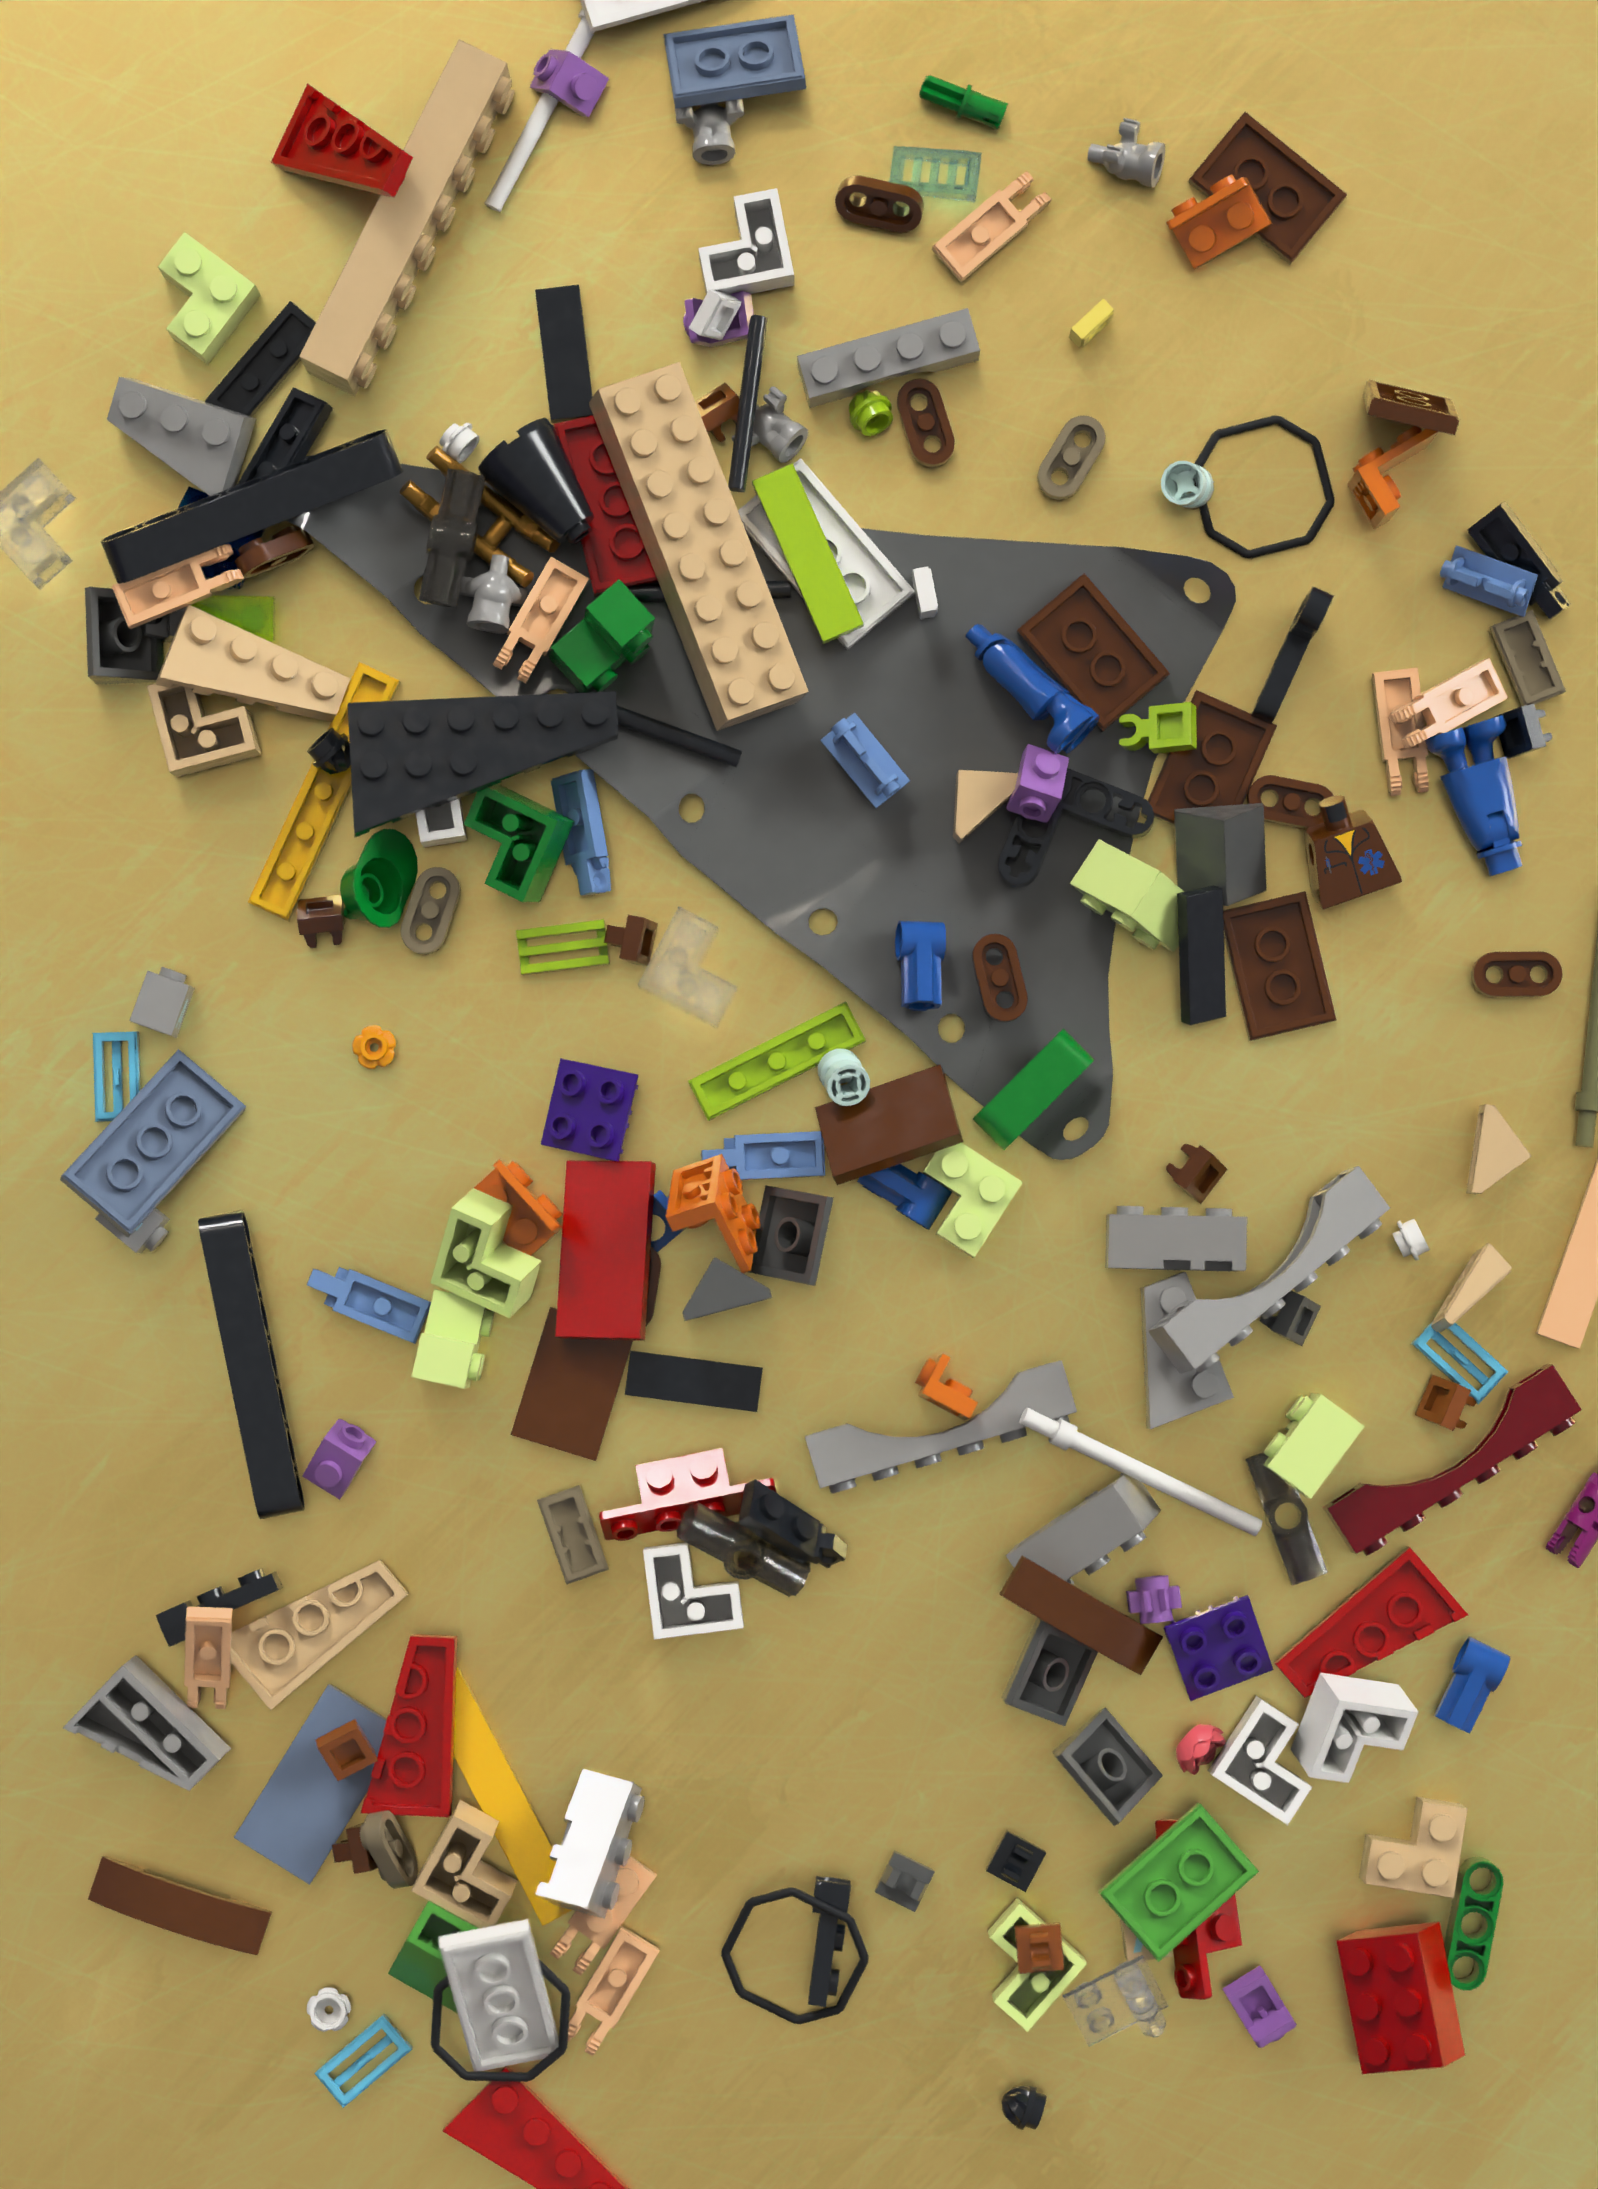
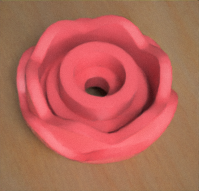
M1199 1724L1189 1731L1176 1747V1758L1181 1770L1184 1773L1187 1770L1191 1774L1196 1775L1200 1765L1212 1762L1216 1749L1226 1744L1225 1738L1221 1735L1223 1731L1218 1727L1208 1724Z

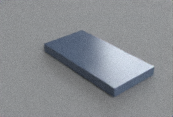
M178 1049L62 1174L60 1180L129 1238L245 1111L246 1106Z
M328 1684L234 1836L238 1841L309 1885L332 1850L331 1845L337 1842L366 1795L374 1767L373 1763L337 1781L318 1750L315 1739L356 1719L373 1747L376 1756H378L387 1721L386 1718L331 1684Z

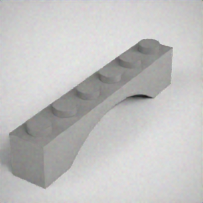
M1359 1166L1342 1171L1310 1197L1306 1220L1295 1246L1285 1261L1265 1281L1250 1291L1236 1297L1219 1300L1194 1299L1182 1303L1150 1328L1148 1332L1180 1374L1195 1369L1198 1373H1202L1220 1359L1217 1351L1229 1342L1231 1346H1234L1250 1335L1253 1331L1250 1324L1259 1316L1267 1319L1279 1311L1286 1304L1282 1297L1292 1289L1300 1292L1318 1278L1314 1271L1326 1262L1328 1266H1331L1348 1254L1350 1249L1347 1244L1356 1236L1364 1239L1382 1225L1379 1217L1390 1209L1389 1205Z
M1062 1360L1017 1372L1005 1391L987 1409L969 1421L943 1432L919 1437H892L868 1432L846 1423L806 1435L805 1440L819 1487L829 1486L830 1492L833 1494L856 1487L854 1478L870 1473L873 1480L877 1481L899 1474L897 1465L914 1461L916 1468L942 1461L940 1453L957 1448L960 1456L984 1449L982 1440L1000 1435L1001 1442L1004 1443L1027 1436L1026 1426L1019 1423L1021 1415L1027 1407L1055 1421L1061 1418L1069 1423L1068 1415L1077 1412Z

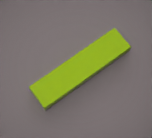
M793 463L753 480L754 490L822 643L825 644L864 627L862 618Z
M844 1002L688 1082L707 1120L710 1121L817 1067L821 1058L829 1051L834 1049L850 1050L866 1042L847 1002Z

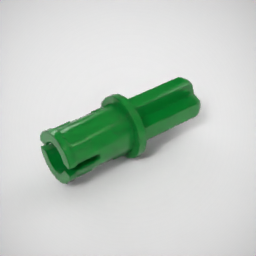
M931 75L924 78L919 91V96L922 99L956 111L955 118L960 119L961 116H964L995 130L999 129L1008 105L1006 102L971 90L972 85L968 84L967 88L964 89Z

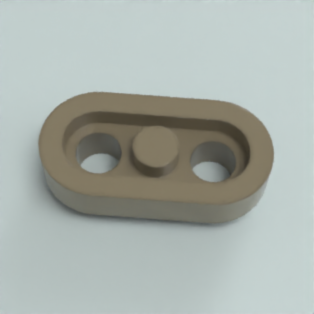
M1081 415L1070 419L1041 463L1037 477L1038 484L1042 492L1048 497L1062 500L1074 495L1101 453L1105 443V431L1095 418ZM1084 433L1089 436L1091 443L1084 448L1078 447L1074 442V437L1077 434ZM1055 471H1063L1066 473L1068 481L1063 485H1057L1052 481L1051 475Z
M441 867L429 868L416 881L401 925V937L404 944L417 954L426 955L437 951L443 945L460 897L459 882L449 870ZM435 883H443L446 886V894L440 899H435L430 894V889ZM424 924L431 926L432 936L425 941L419 940L416 936L417 928Z
M389 1810L369 1813L365 1823L361 1825L360 1839L363 1847L369 1850L376 1862L382 1880L387 1881L388 1885L393 1889L414 1885L417 1878L416 1856L395 1816Z

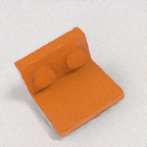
M1414 426L1396 438L1397 442L1390 446L1391 450L1384 453L1382 448L1379 447L1358 460L1359 464L1353 468L1355 474L1347 486L1373 529L1388 522L1400 507L1397 500L1401 498L1395 482L1389 475L1383 477L1381 474L1425 449L1438 431L1430 429L1422 431L1421 427Z
M722 1154L673 1170L666 1212V1220L672 1231L674 1232L686 1227L691 1229L698 1228L709 1220L715 1219L741 1272L751 1271L753 1254L757 1253L756 1232L761 1224L755 1206L752 1203L747 1204L742 1195L743 1186L735 1168L729 1169Z
M499 1159L493 1164L495 1169L474 1188L513 1205L503 1241L508 1246L532 1256L562 1229V1225L557 1219L563 1214L546 1195L542 1194L537 1198L528 1189L533 1180L516 1162L512 1161L507 1165Z

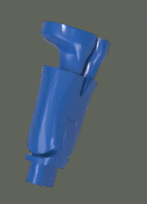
M976 624L967 632L965 637L977 648L974 656L979 661L983 660L987 673L1020 703L1032 720H1045L1050 715L1052 716L1054 726L1047 737L1046 743L1055 754L1062 750L1066 754L1070 753L1091 733L1100 718L1099 715L1092 708L1081 704L1069 695L1070 691L1049 677L1014 642L999 633L992 635L981 624Z
M1504 715L1448 731L1425 740L1427 749L1441 757L1449 773L1440 776L1465 834L1477 850L1478 859H1485L1489 876L1523 866L1517 848L1522 846L1521 840L1513 841L1519 839L1520 835L1514 789L1507 756L1494 758L1493 741L1505 731L1507 726ZM1465 745H1467L1471 753L1474 765L1468 766L1464 753Z

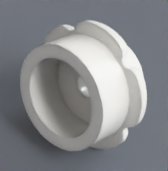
M456 423L452 424L439 441V444L443 447L442 450L459 463H462L470 456L479 442V436L471 430L472 424L465 423L463 426H459Z
M1413 1218L1403 1224L1400 1220L1397 1222L1400 1230L1392 1235L1403 1257L1412 1254L1415 1260H1419L1418 1256L1430 1249L1415 1219Z
M331 1987L322 1988L318 1991L317 1996H312L309 1999L307 2014L310 2015L311 2024L317 2030L323 2032L328 2030L338 2031L348 2022L347 2014L351 2011V2003L345 1994H339L337 1989ZM332 2006L333 2013L327 2014L325 2007Z

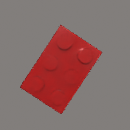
M1440 1922L1358 1930L1337 1940L1362 2074L1442 2068L1465 2056Z

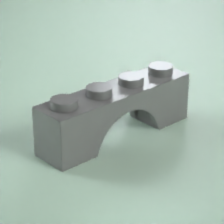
M966 308L797 356V367L809 408L850 397L864 388L895 377L918 372H939L978 361L980 348L969 310Z

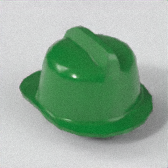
M382 829L374 833L366 843L358 862L344 873L340 882V893L345 905L343 916L347 919L368 921L379 928H389L398 923L415 884L418 872L415 850L412 843L403 833L395 829Z

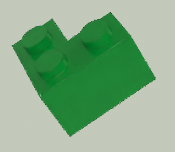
M618 579L586 607L584 619L550 648L549 659L579 692L588 693L593 689L597 692H602L617 678L618 675L614 672L626 661L631 665L634 664L651 648L648 642L653 638L652 630L655 618L622 581Z
M496 784L476 793L463 825L501 843L484 884L521 902H540L575 821L506 787Z

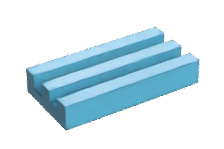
M139 1032L93 1033L95 1122L112 1121L124 1109L122 1041H128L130 1101L141 1090ZM104 1042H112L114 1112H106Z
M1432 1323L1423 1330L1424 1332L1411 1344L1452 1382L1470 1389L1469 1396L1475 1399L1476 1404H1479L1509 1371L1460 1326L1454 1323L1447 1329L1495 1372L1488 1378L1439 1332H1436L1431 1327ZM1429 1339L1434 1340L1483 1386L1477 1391L1426 1344Z
M385 2014L380 2016L315 2072V2075L343 2108L413 2048L408 2041L404 2040L400 2031L389 2022L390 2020ZM380 2029H383L387 2034L334 2080L328 2075ZM392 2042L398 2047L396 2051L345 2094L339 2088Z

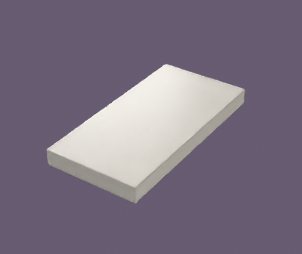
M800 458L793 464L864 623V627L837 638L848 650L913 596L915 591ZM756 495L738 510L746 533L782 575L791 582V585L801 596Z
M528 1919L439 1937L442 1959L474 2072L544 2059L558 2047L559 2035Z

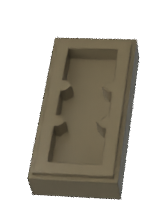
M1533 610L1526 612L1524 617L1518 615L1490 627L1521 706L1536 705L1566 692Z
M580 1485L537 1500L566 1585L609 1570Z

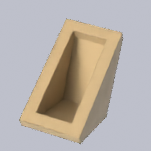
M958 770L956 775L953 838L959 844L1009 800L1015 789L1018 773Z
M1484 1104L1479 1106L1466 1190L1468 1194H1481L1532 1157L1494 1105Z

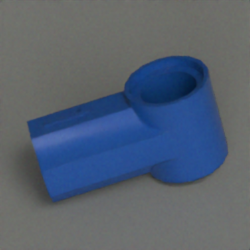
M898 921L895 954L897 961H901V1004L903 1008H908L911 1011H927L938 1009L942 1005L941 962H943L946 950L944 922Z
M902 1164L860 1177L857 1181L864 1188L897 1206L895 1209L928 1230H930L952 1194V1191L919 1171L916 1174Z
M1468 1637L1456 1657L1452 1668L1454 1675L1434 1716L1470 1734L1490 1691L1494 1692L1502 1681L1510 1662V1656L1472 1637Z

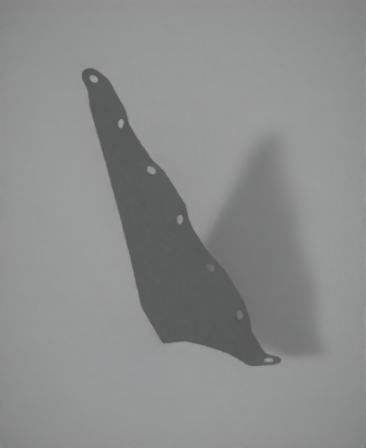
M400 464L403 472L392 479L286 520L308 532L381 592L423 637L461 666L494 696L541 695L555 689L564 690L567 693H575V690L578 691L549 659L550 649L546 656H541L526 684L517 679L519 676L518 671L523 662L528 660L533 649L523 643L517 642L510 661L502 670L495 667L493 663L509 635L507 633L497 634L473 629L466 624L468 615L472 610L474 597L458 594L461 577L475 578L489 572L490 566L440 526L423 516L414 508V505L399 493L402 486L411 480L448 510L463 489L461 490L441 474L440 470ZM474 476L482 483H484L486 486H488L490 489H492L494 492H496L503 499H505L507 502H509L494 488H492L487 482H485L483 480V477ZM477 501L463 518L462 522L483 537L498 516ZM512 527L497 549H501L507 555L514 558L516 562L534 573V578L527 587H523L515 582L518 587L528 591L527 597L550 557L589 578L551 645L552 647L584 619L586 607L599 597H594L582 543L580 540L576 544L571 545L569 541L560 543L555 552L550 553L538 544H534L524 538ZM861 528L913 590V569L927 566L929 569L931 568L938 603V611L935 617L920 620L914 594L847 650L837 638L825 644L822 643L803 598L791 585V598H773V602L809 692L795 704L719 731L715 728L667 602H641L655 618L652 630L653 638L648 642L651 648L634 664L631 665L626 661L614 671L618 675L617 678L602 692L616 691L617 706L741 750L742 754L737 767H733L618 725V739L575 756L649 817L682 857L709 877L777 935L820 964L858 997L907 1035L936 1065H941L944 1073L983 1107L1064 1028L1095 1060L1019 1136L1052 1159L1058 1160L1075 1158L1095 1146L1104 1136L1109 1126L1113 1064L1109 1031L1108 975L1116 922L1110 918L1113 914L1112 912L1106 910L1103 915H1099L1080 902L1083 894L1073 887L1070 882L1098 839L1130 855L1133 838L1125 837L1063 812L1037 877L1028 886L1020 888L1007 884L1001 877L998 866L1000 855L1017 816V813L1007 810L1008 801L960 844L953 838L956 775L958 770L1018 773L1022 753L1027 744L1053 752L1046 743L1047 737L1054 726L1052 716L1050 715L1045 720H1032L1020 703L987 673L983 660L979 661L974 656L977 648L965 636L973 626L981 624L992 635L999 633L1007 637L1049 677L1061 685L1020 637L1017 630L1085 573L1170 673L1165 680L1123 714H1135L1141 719H1149V706L1184 703L1220 637L1236 602L1235 586L1228 574L1209 561L1190 556L1124 547L931 536ZM748 535L765 581L787 580ZM423 575L433 576L441 585V594L438 600L432 604H424L418 601L414 594V585L417 579ZM1190 578L1203 580L1209 586L1211 592L1209 600L1205 603L1191 601L1184 591L1185 581ZM511 605L509 613L510 626L521 607ZM854 712L910 780L909 783L878 808L872 805L820 741L832 731L831 728L843 718L847 719ZM1119 719L1103 732L1095 726L1082 743L1070 753L1066 754L1063 750L1057 753L1069 757V769L1142 798L1145 796L1152 767L1158 753L1154 754L1149 750V742L1136 751L1126 750L1119 745V739L1131 738L1136 732V726L1124 727L1119 723ZM1096 789L1087 790L1080 799L1082 808L1090 813L1099 812L1106 803L1104 794ZM687 794H696L704 802L705 812L697 822L688 823L679 814V804ZM1113 797L1112 810L1106 820L1113 822L1114 813H1117L1127 818V827L1134 828L1138 821L1141 807L1135 806L1132 812L1118 808V803L1122 799ZM1025 818L1022 828L1025 834L1036 838L1045 834L1048 829V822ZM1016 838L1014 845H1021L1022 851L1016 861L1009 860L1007 865L1011 867V876L1018 878L1021 872L1029 873L1031 870L1025 862L1029 849L1038 854L1040 847L1028 846ZM825 908L832 910L837 916L838 921L835 930L827 935L815 934L809 928L808 920L810 915L817 909ZM898 921L944 922L946 950L943 962H941L942 1005L938 1009L911 1011L908 1008L902 1007L901 961H897L895 954V934ZM989 934H1001L1008 937L1017 950L1028 1002L1021 1016L1011 1022L995 1021L988 1016L982 1004L972 963V952L976 943L982 937ZM992 949L986 953V960L991 965H998L1002 962V955L998 950ZM1002 992L997 995L996 1002L1001 1008H1009L1012 1006L1013 999L1010 994ZM947 1014H956L961 1017L965 1025V1032L962 1038L955 1043H948L942 1040L938 1033L939 1022ZM1084 1117L1089 1121L1086 1133L1079 1139L1070 1141L1064 1138L1063 1130L1071 1120Z

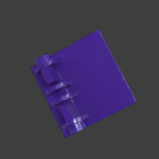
M560 1058L540 1145L619 1162L620 1154H623L622 1145L626 1128H629L630 1125L628 1123L629 1115H632L633 1112L631 1111L635 1089H638L639 1086L637 1085L639 1075Z
M1248 1595L1241 1598L1234 1596L1232 1597L1233 1601L1215 1608L1210 1605L1207 1611L1200 1612V1610L1195 1611L1196 1615L1177 1622L1173 1619L1170 1621L1171 1624L1164 1626L1166 1638L1169 1645H1171L1190 1701L1273 1670Z

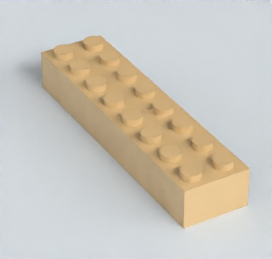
M460 39L458 40L403 149L413 159L402 185L399 187L395 198L380 195L299 356L308 374L353 396H356L360 386L366 389L370 384L377 365L372 362L379 348L387 349L392 341L397 328L392 322L399 308L406 310L410 305L416 291V286L412 282L419 269L426 271L436 251V247L432 243L439 230L445 232L448 229L456 211V208L451 205L458 191L465 193L475 174V168L471 167L478 151L484 154L492 142L495 130L490 127L497 113L504 115L512 102L515 91L510 89L512 80L506 62Z
M680 362L598 389L590 400L589 406L716 730L719 731L797 703L809 692Z

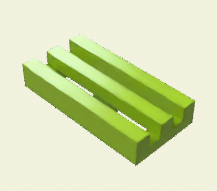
M604 919L516 930L521 975L610 964L607 943H604L606 934ZM597 931V938L527 947V939ZM599 947V956L536 964L529 963V956Z

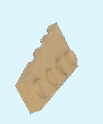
M188 605L182 614L155 685L171 688L172 685L192 688V693L210 696L212 693L235 697L236 702L249 705L259 702L273 705L278 711L332 722L338 713L350 678Z
M381 1560L376 1561L232 1632L231 1663L271 1710L409 1593Z

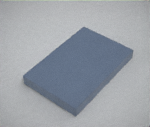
M794 14L663 34L675 109L806 89Z

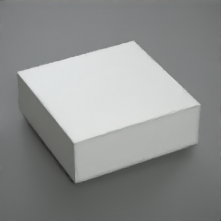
M709 289L689 329L700 336L721 341L741 306V301L730 294Z
M927 566L913 569L912 582L919 618L921 620L935 617L938 611V603L931 568L929 569Z

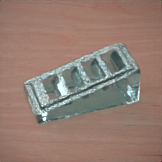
M894 146L889 182L909 186L922 196L975 202L982 153L965 150ZM905 159L914 160L911 182L903 181ZM923 161L931 162L929 183L920 182ZM940 163L949 164L946 184L938 183ZM958 166L966 167L964 185L955 184Z

